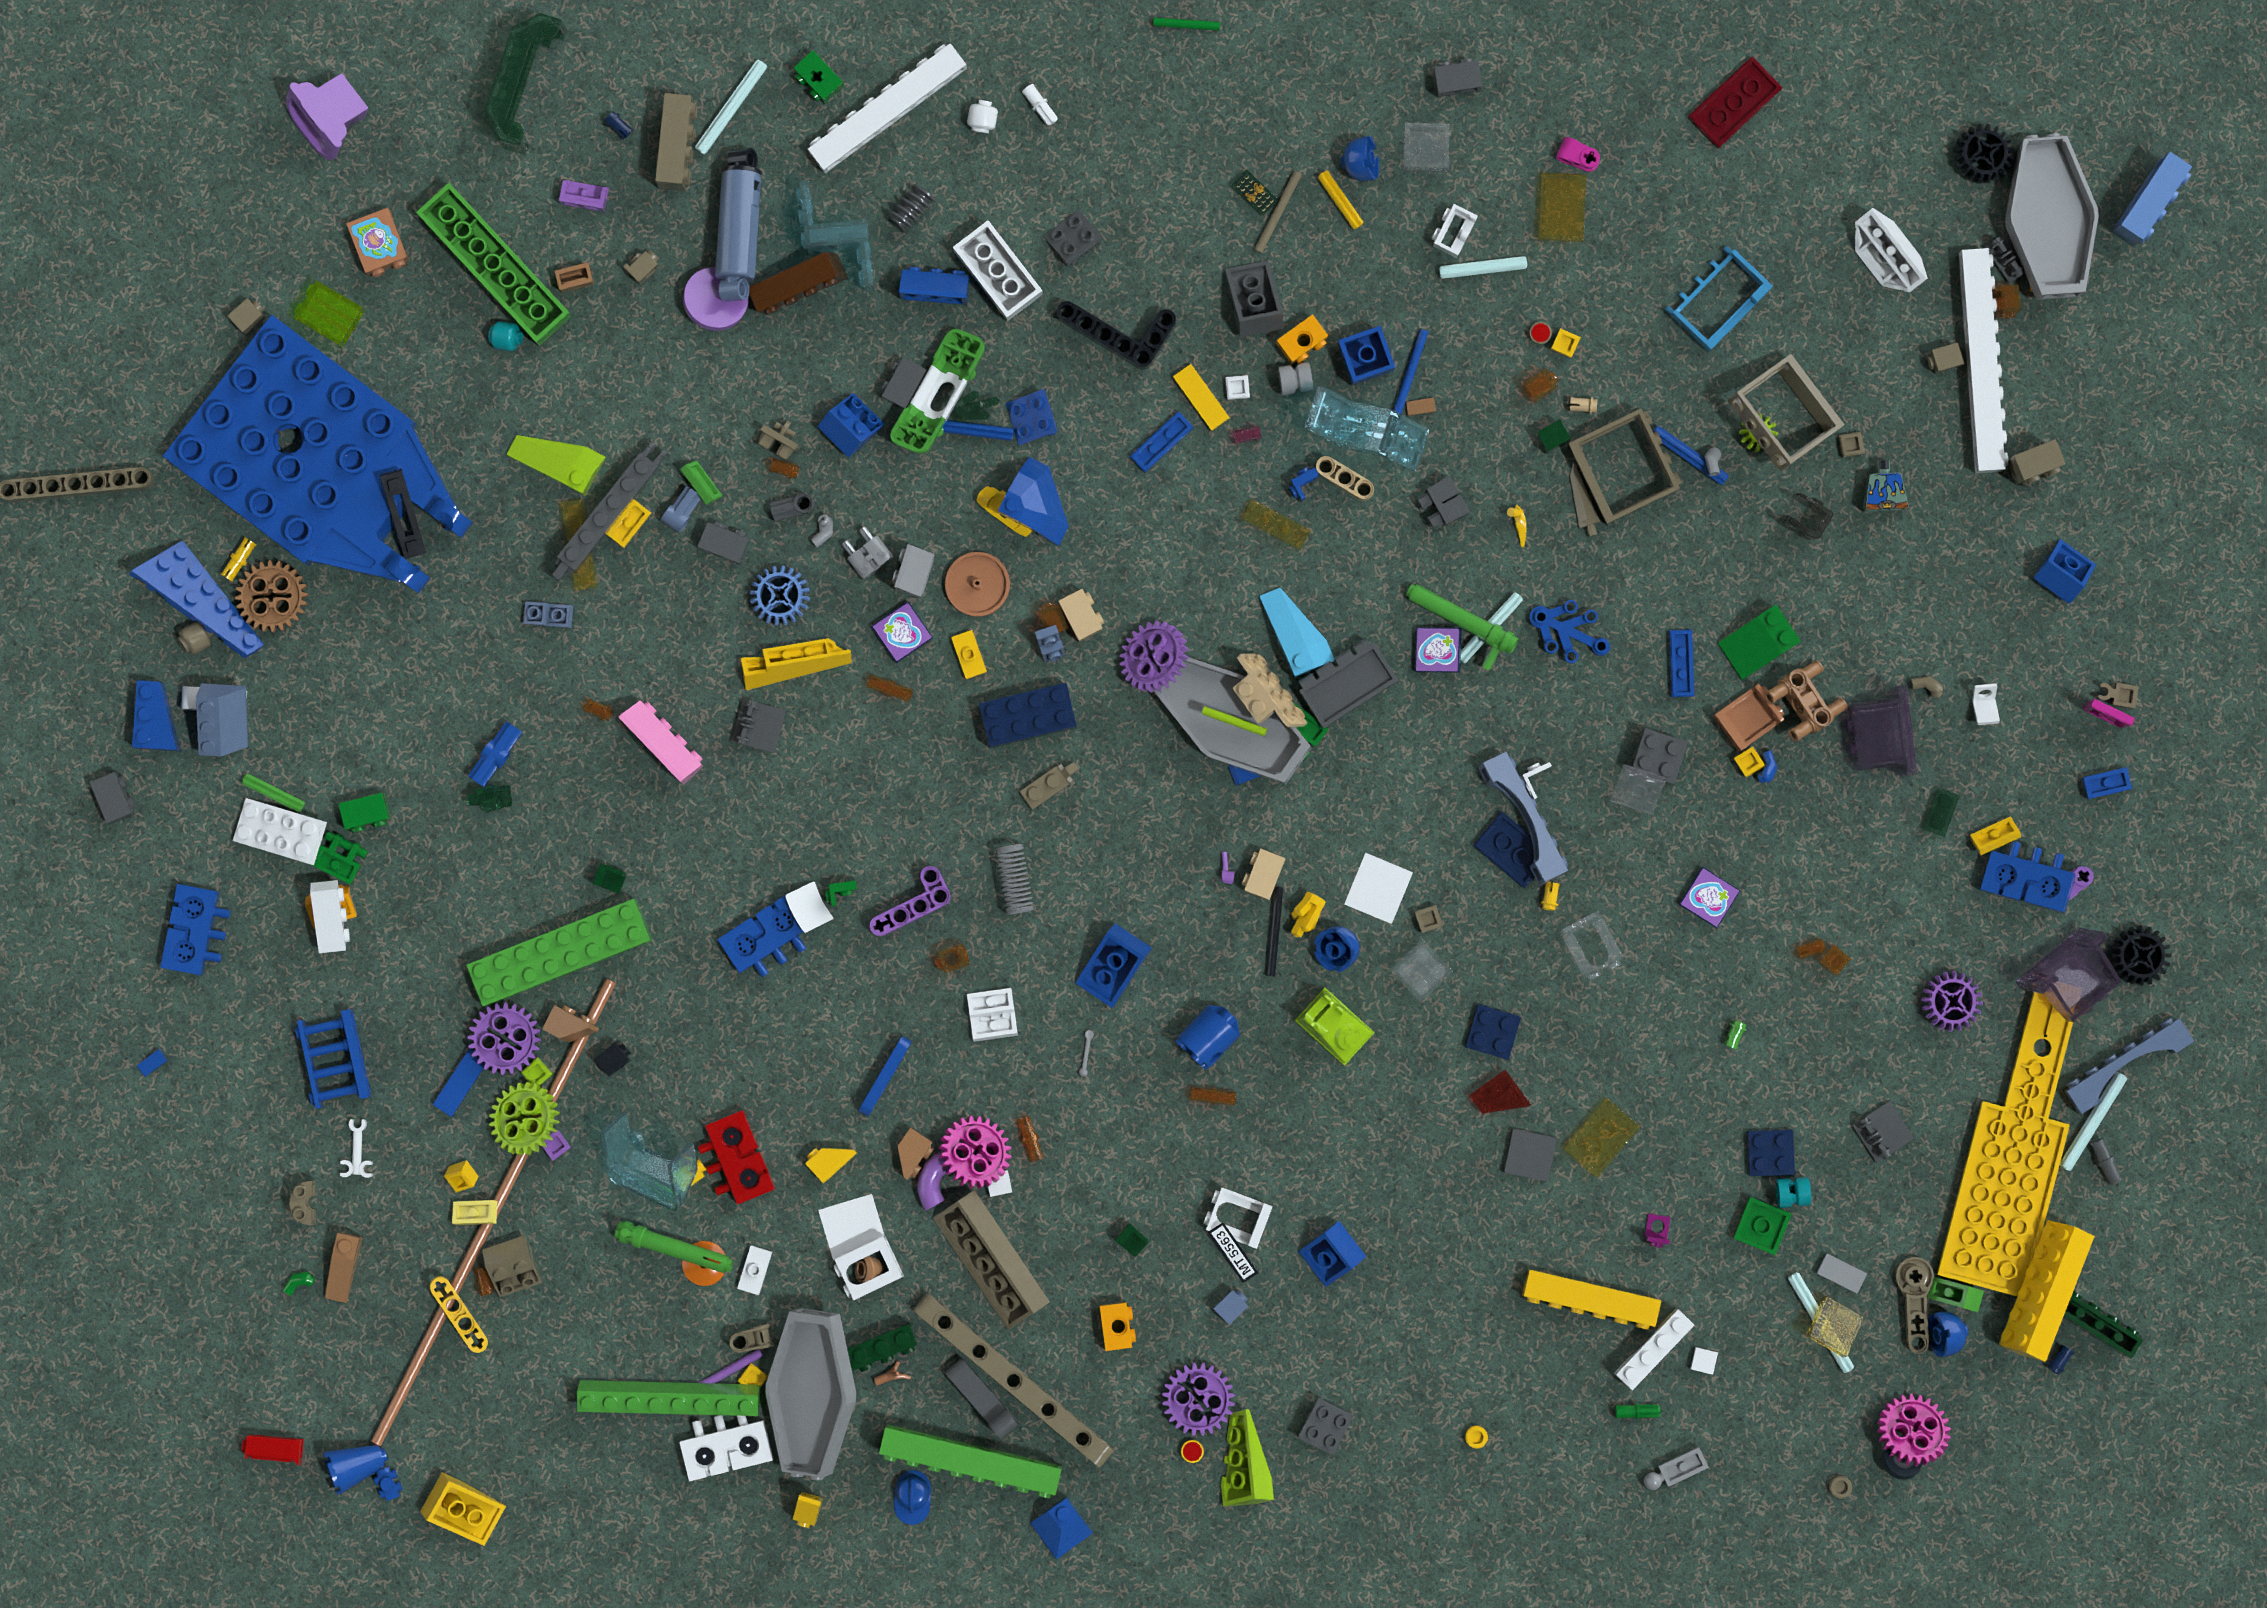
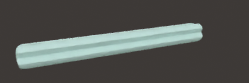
M756 60L696 144L695 148L700 153L705 155L767 69L765 63Z
M2119 1072L2114 1074L2099 1099L2101 1102L2095 1105L2061 1160L2060 1166L2063 1169L2071 1171L2127 1081V1077Z
M1797 1272L1790 1275L1788 1280L1815 1326L1820 1331L1821 1336H1823L1824 1341L1828 1343L1827 1346L1842 1372L1847 1373L1851 1371L1854 1365L1841 1343L1839 1344L1835 1333L1828 1330L1832 1329L1828 1321L1821 1320L1825 1322L1824 1324L1818 1321V1319H1823L1820 1317L1822 1311L1801 1275ZM1817 1323L1823 1325V1326H1821V1330H1820L1819 1327L1816 1325Z

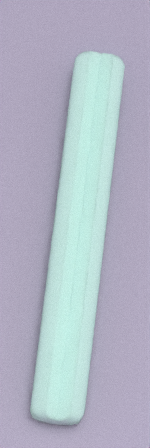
M1525 256L1445 265L1439 268L1440 277L1443 279L1520 270L1527 268V259Z
M1513 593L1487 622L1493 625H1501L1523 601V598L1518 593ZM1475 635L1461 650V662L1466 663L1485 643V640Z

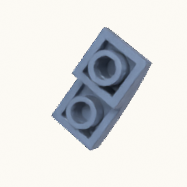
M525 602L523 624L572 628L573 606Z
M1056 625L1035 632L1044 662H1054L1066 655Z

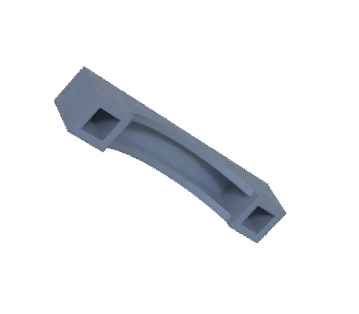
M1504 752L1482 763L1478 769L1487 786H1494L1504 793L1524 818L1531 835L1534 850V862L1530 869L1539 886H1542L1564 875L1568 871V864L1564 856L1559 854L1555 838L1549 835L1544 817L1539 816L1534 798L1527 793L1525 780L1522 776L1518 775L1514 759L1508 756L1507 752Z
M2172 1017L2168 1018L2160 1024L2162 1028L2156 1032L2153 1029L2141 1036L2143 1040L2139 1043L2131 1042L2122 1048L2124 1050L2122 1054L2109 1056L2104 1060L2105 1064L2100 1068L2094 1066L2085 1072L2087 1076L2080 1081L2076 1078L2066 1084L2068 1088L2063 1092L2076 1112L2083 1114L2100 1103L2099 1095L2105 1084L2121 1067L2133 1059L2158 1050H2169L2171 1053H2177L2193 1043L2194 1039L2180 1018L2174 1020Z

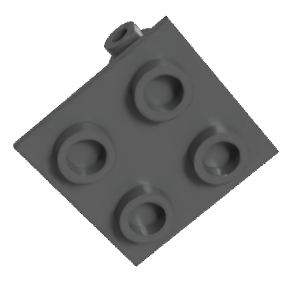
M1078 209L1047 233L1044 238L1063 258L1064 263L1069 266L1070 264L1074 265V262L1080 256L1084 257L1085 252L1089 253V249H1092L1097 244H1101L1100 241L1103 239V236Z
M2008 232L1984 247L1989 248V254L1993 255V261L2009 284L2025 274Z
M743 699L731 742L775 753L786 710L757 703L753 700Z
M1890 1101L1852 1125L1876 1163L1888 1158L1893 1152L1914 1139Z
M1317 1398L1314 1401L1315 1404L1311 1412H1308L1307 1419L1305 1418V1423L1301 1431L1299 1430L1297 1438L1334 1455L1354 1415L1321 1398Z

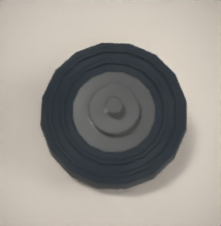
M1890 1448L1884 1450L1882 1463L1890 1476L1900 1480H1907L1913 1478L1921 1470L1922 1461H1920L1917 1467H1915L1914 1461H1911L1907 1466L1906 1459L1902 1458L1900 1462H1897V1454L1890 1457L1889 1455L1892 1450Z

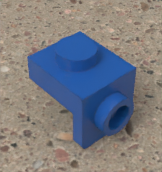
M1307 467L1297 473L1298 477L1291 480L1292 486L1289 488L1295 499L1299 497L1301 502L1305 500L1306 497L1300 487L1319 478L1316 468L1310 470Z

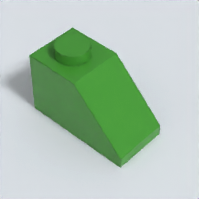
M1934 1277L1927 1298L1978 1312L1984 1291Z

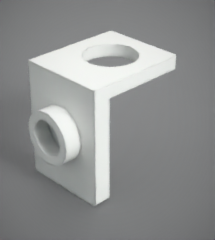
M1997 684L1974 686L1972 703L1977 725L1998 724L2000 722L1995 700ZM1983 690H1991L1988 694H1979Z
M1550 762L1542 766L1539 763L1527 768L1528 773L1522 775L1526 788L1534 799L1537 796L1528 778L1550 768Z

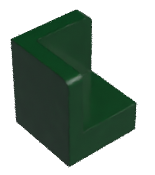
M1560 419L1537 433L1545 447L1544 451L1546 454L1569 442L1571 439Z
M600 863L592 884L619 894L628 873Z
M1130 1223L1115 1239L1118 1244L1134 1257L1150 1242L1148 1238Z

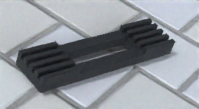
M402 469L390 471L389 473L386 472L383 475L380 474L404 558L408 559L425 554L426 549ZM401 493L413 530L408 535L404 534L393 497Z

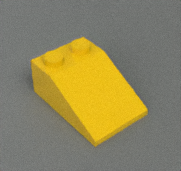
M442 1472L420 1512L427 1521L485 1546L506 1506L465 1482Z

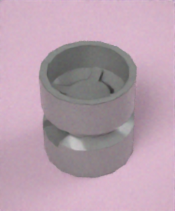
M1309 362L1296 365L1295 369L1291 365L1278 367L1282 396L1295 394L1296 389H1299L1301 392L1313 391Z

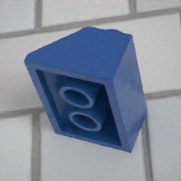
M907 267V270H902L899 295L901 300L967 305L969 275H965L964 271L955 270L952 271V274L943 273L941 269H930L929 272H923L921 268Z

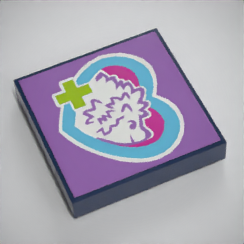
M906 602L871 626L896 663L933 639L909 602Z
M1417 627L1415 672L1460 673L1462 628Z
M1702 867L1680 901L1679 906L1717 929L1741 890Z

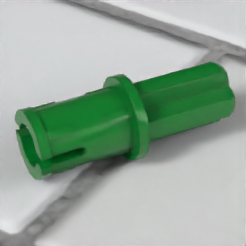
M1636 1402V1405H1615L1616 1419L1636 1418V1420H1639V1418H1659L1661 1415L1660 1405H1639L1638 1402Z

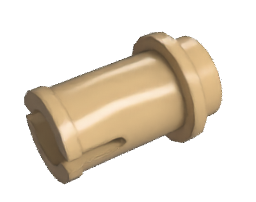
M1571 397L1570 403L1580 405H1570V411L1590 412L1592 415V412H1597L1598 399H1593V397L1591 399Z

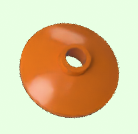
M700 1241L693 1244L725 1255L724 1251L713 1242ZM706 1258L707 1260H710V1261H713V1262H716V1263H719V1264L721 1263V1262H719V1261H716V1260H713V1259H710V1258ZM682 1260L685 1276L696 1285L709 1286L715 1284L725 1274Z

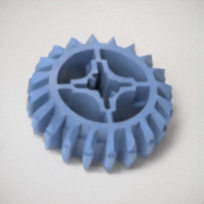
M783 565L780 568V572H777L776 566H772V574L765 569V578L758 574L757 578L761 581L760 584L757 582L752 583L758 589L757 591L750 590V594L757 597L750 600L751 604L758 603L753 608L754 612L762 610L758 617L762 619L768 615L766 619L768 624L774 618L775 626H779L780 619H783L785 626L788 625L787 618L789 617L793 623L796 622V618L793 615L797 613L798 616L802 617L803 614L799 609L801 607L807 610L808 606L803 604V601H810V597L803 596L804 593L810 592L809 588H802L807 581L804 579L798 582L801 574L798 572L793 577L794 569L790 568L788 573H785L786 568ZM776 578H785L789 580L787 583L780 587H776L772 583H770L771 580ZM794 585H796L798 590L796 604L792 603L788 597ZM764 587L771 592V599L765 607L762 602ZM772 588L780 591V593L781 590L785 591L783 595L788 603L780 599L776 601L777 596ZM781 604L790 609L788 612L780 614L771 612L773 608Z

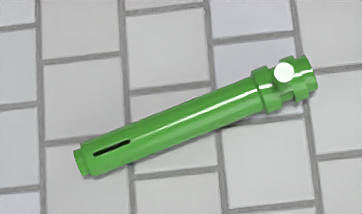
M1412 584L1407 591L1406 596L1409 597L1410 601L1485 640L1486 644L1492 646L1482 665L1483 668L1490 671L1499 651L1503 653L1508 652L1509 654L1514 651L1519 641L1515 633L1504 631L1502 626L1498 624L1493 625L1418 584L1416 586Z
M620 1221L615 1231V1238L619 1239V1242L624 1244L631 1243L633 1247H644L721 1273H729L733 1266V1260L729 1256L649 1231L647 1227L641 1225L634 1226L632 1222L625 1221L624 1223ZM706 1258H710V1259L719 1261V1262H721V1263L719 1264V1263H716V1262L707 1260Z

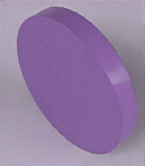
M716 267L705 268L696 272L686 284L683 293L685 311L690 319L702 328L713 331L729 329L743 318L748 306V298L742 301H723L719 295L721 280L715 277Z

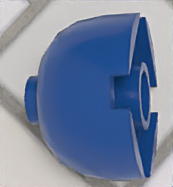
M1371 136L1352 140L1345 148L1344 156H1341L1342 168L1346 169L1347 173L1357 181L1376 180L1375 178L1379 176V158L1375 159L1373 150L1377 148Z
M1333 926L1319 933L1315 939L1314 945L1316 944L1317 949L1315 956L1319 963L1329 971L1342 972L1352 966L1359 956V941L1350 929Z
M1936 1312L1929 1315L1928 1331L1932 1330L1934 1342L1929 1343L1933 1352L1938 1357H1948L1958 1353L1964 1347L1966 1337L1968 1336L1967 1325L1954 1313Z

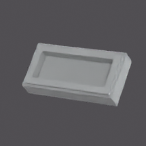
M1827 1253L1816 1272L1854 1293H1858L1867 1273Z

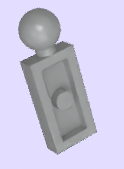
M1696 1447L1658 1465L1661 1473H1648L1644 1477V1485L1649 1490H1657L1662 1482L1665 1481L1669 1487L1709 1467L1700 1448Z

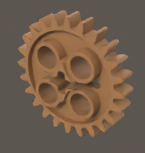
M269 560L268 566L260 562V569L252 565L253 573L250 574L245 571L247 579H239L243 587H236V590L241 592V595L236 596L235 599L242 602L236 607L244 609L240 614L241 617L249 616L246 623L251 624L255 621L254 628L258 629L262 625L263 632H266L268 627H270L273 633L276 632V627H279L281 631H285V624L292 628L291 621L293 619L298 622L300 621L297 614H305L301 606H308V603L303 601V598L309 597V594L302 591L308 586L300 584L304 578L302 576L295 577L298 573L296 569L289 572V564L282 568L281 561H278L276 566H274L271 560ZM285 579L288 581V587L281 591L277 586L279 581ZM261 580L265 581V589L260 592L256 591V583ZM272 591L276 595L292 594L291 598L275 597L273 602L268 598L252 599L254 595L270 596ZM288 602L289 609L284 613H280L278 609L280 603ZM259 603H265L267 606L266 611L262 614L256 612V607Z

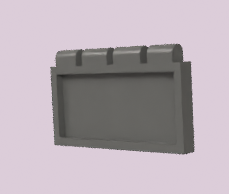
M1366 638L1353 646L1357 653L1356 655H1353L1350 649L1335 657L1334 660L1338 665L1336 668L1329 661L1315 670L1319 676L1317 680L1310 673L1298 681L1303 688L1299 690L1300 694L1323 729L1399 681L1376 644L1370 645Z

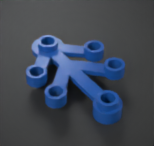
M1568 600L1564 605L1550 610L1543 606L1534 608L1530 613L1529 619L1534 627L1540 629L1545 642L1544 649L1547 653L1553 654L1558 650V643L1552 639L1549 627L1557 630L1565 652L1564 659L1569 664H1573L1578 660V653L1573 650L1569 637L1592 647L1593 653L1597 656H1604L1609 652L1610 644L1605 638L1595 639L1574 629V627L1585 623H1594L1598 618L1596 611L1588 610L1584 615L1560 622L1554 619V617L1564 613L1573 614L1576 612L1578 605L1574 600ZM1568 603L1574 604L1575 609L1573 611L1567 609ZM1588 613L1594 614L1595 619L1593 621L1587 619ZM1537 614H1544L1545 620L1539 621ZM1600 642L1605 644L1603 651L1597 648V644ZM1549 643L1555 645L1554 651L1548 650L1547 645ZM1568 653H1574L1575 660L1570 661L1567 658Z

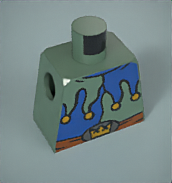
M1889 460L1876 461L1877 474H1869L1866 478L1863 512L1906 510L1909 507L1902 474L1890 473Z

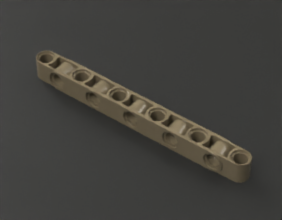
M926 1293L914 1307L913 1311L1099 1468L1113 1454L1115 1450L932 1295ZM941 1316L949 1317L951 1319L950 1327L942 1328L939 1325V1318ZM976 1345H982L985 1348L986 1353L983 1357H976L973 1354V1348ZM1009 1375H1018L1020 1383L1017 1386L1009 1385L1007 1381ZM1051 1403L1054 1406L1055 1411L1052 1415H1045L1042 1412L1044 1404ZM1081 1432L1087 1433L1089 1441L1086 1444L1078 1443L1076 1440L1077 1434Z

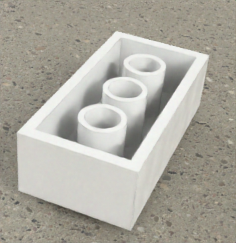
M986 221L953 246L954 253L1007 321L1043 295L1042 289L989 221Z

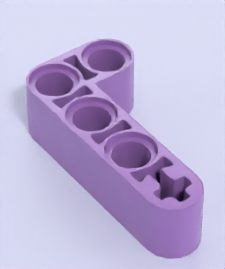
M934 866L925 867L921 871L920 878L927 892L874 917L870 922L872 933L877 936H885L949 904L951 895L939 870ZM929 870L937 873V879L932 883L927 882L924 878L925 873ZM939 890H943L947 894V899L942 903H938L934 899L935 893ZM919 900L925 901L927 905L926 910L922 913H918L914 909L915 903ZM898 910L906 912L907 917L904 922L899 923L895 921L894 914ZM890 914V919L895 926L891 928V925L887 924L883 927V932L875 930L874 927L877 926L876 921L880 920V922L884 923L888 921L886 916Z

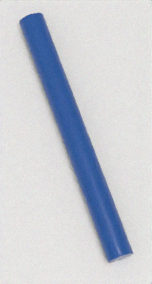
M1420 329L1392 412L1395 415L1401 416L1428 335L1426 330Z

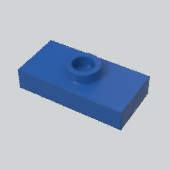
M2127 767L2082 778L2087 799L2132 789Z

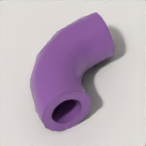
M942 1150L935 1153L924 1163L918 1176L917 1192L925 1211L945 1200L940 1191V1181L949 1170V1167L941 1166L946 1161L939 1158L944 1153Z

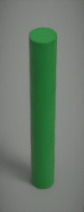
M1154 17L1153 26L1220 31V22Z

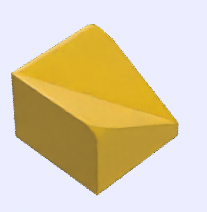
M467 1160L449 1166L444 1175L456 1193L474 1187L478 1179L477 1173Z

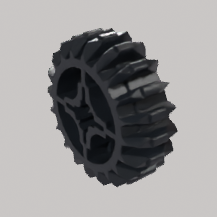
M1981 124L1977 125L1976 130L1971 126L1968 129L1969 133L1964 131L1961 134L1963 139L1956 141L1960 147H1955L1954 152L1960 155L1955 156L1954 161H1961L1956 167L1957 169L1964 167L1965 170L1962 172V176H1965L1967 173L1971 174L1969 181H1973L1976 176L1978 184L1982 183L1983 178L1987 184H1990L1991 177L1993 180L1998 181L2000 179L1999 174L2005 176L2007 174L2005 169L2011 168L2012 165L2008 161H2012L2014 156L2008 153L2013 152L2014 147H2007L2011 139L2004 140L2003 137L2006 135V132L2003 131L1999 135L1997 133L1999 127L1996 126L1991 131L1990 124H1987L1984 130ZM1980 137L1989 138L1993 140L1995 144L1988 145L1984 142L1983 139H1980ZM1973 140L1975 154L1968 158L1967 147L1969 142ZM1982 149H1983V152H1984L1985 150H1986L1987 152L1990 151V153L1986 156V158H1985V156H1984V157H1981V156L1977 157V156L1979 155V153L1982 151ZM2000 150L2001 160L1998 167L1995 168L1993 154ZM1981 163L1988 170L1977 169L1972 164Z
M2139 925L2137 933L2134 927H2129V934L2125 930L2121 932L2124 939L2120 937L2115 938L2119 946L2111 945V949L2117 950L2116 953L2110 954V958L2117 959V962H2112L2111 966L2119 965L2120 968L2115 971L2116 975L2124 972L2121 979L2126 981L2130 977L2129 983L2131 985H2134L2137 980L2138 985L2143 986L2144 979L2150 985L2153 982L2152 977L2159 981L2160 976L2158 972L2166 974V970L2162 966H2170V963L2165 961V958L2171 957L2170 953L2165 954V950L2169 949L2170 945H2162L2166 940L2165 937L2157 939L2160 933L2158 930L2154 931L2151 935V927H2147L2144 931L2143 926ZM2143 937L2152 943L2141 947L2133 939ZM2128 944L2131 956L2125 962L2124 950L2126 945ZM2156 949L2157 962L2153 967V963L2151 961V954ZM2138 950L2139 952L2146 951L2145 954L2142 956L2144 959L2143 961L2142 959L2135 960L2139 955L2137 952ZM2140 964L2143 968H2146L2148 973L2137 974L2129 968Z

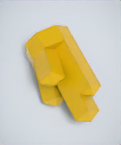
M1306 892L1302 901L1291 913L1293 919L1297 920L1291 930L1294 937H1302L1304 932L1315 930L1320 912L1326 901L1313 893Z

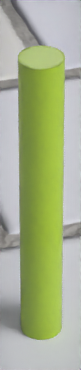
M1206 706L1203 707L1202 715L1263 737L1267 733L1268 728Z

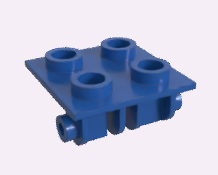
M1045 389L1006 403L1018 445L1046 435L1056 434L1057 427Z

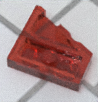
M1506 1069L1469 1095L1481 1114L1531 1105Z

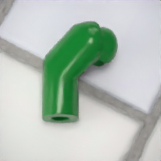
M307 1271L294 1273L282 1291L292 1296L298 1286H312L315 1282V1277Z

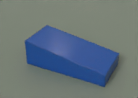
M158 1049L139 1063L137 1067L146 1077L168 1060L163 1052Z

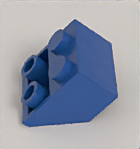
M853 393L831 409L817 427L849 458L860 450L885 424Z

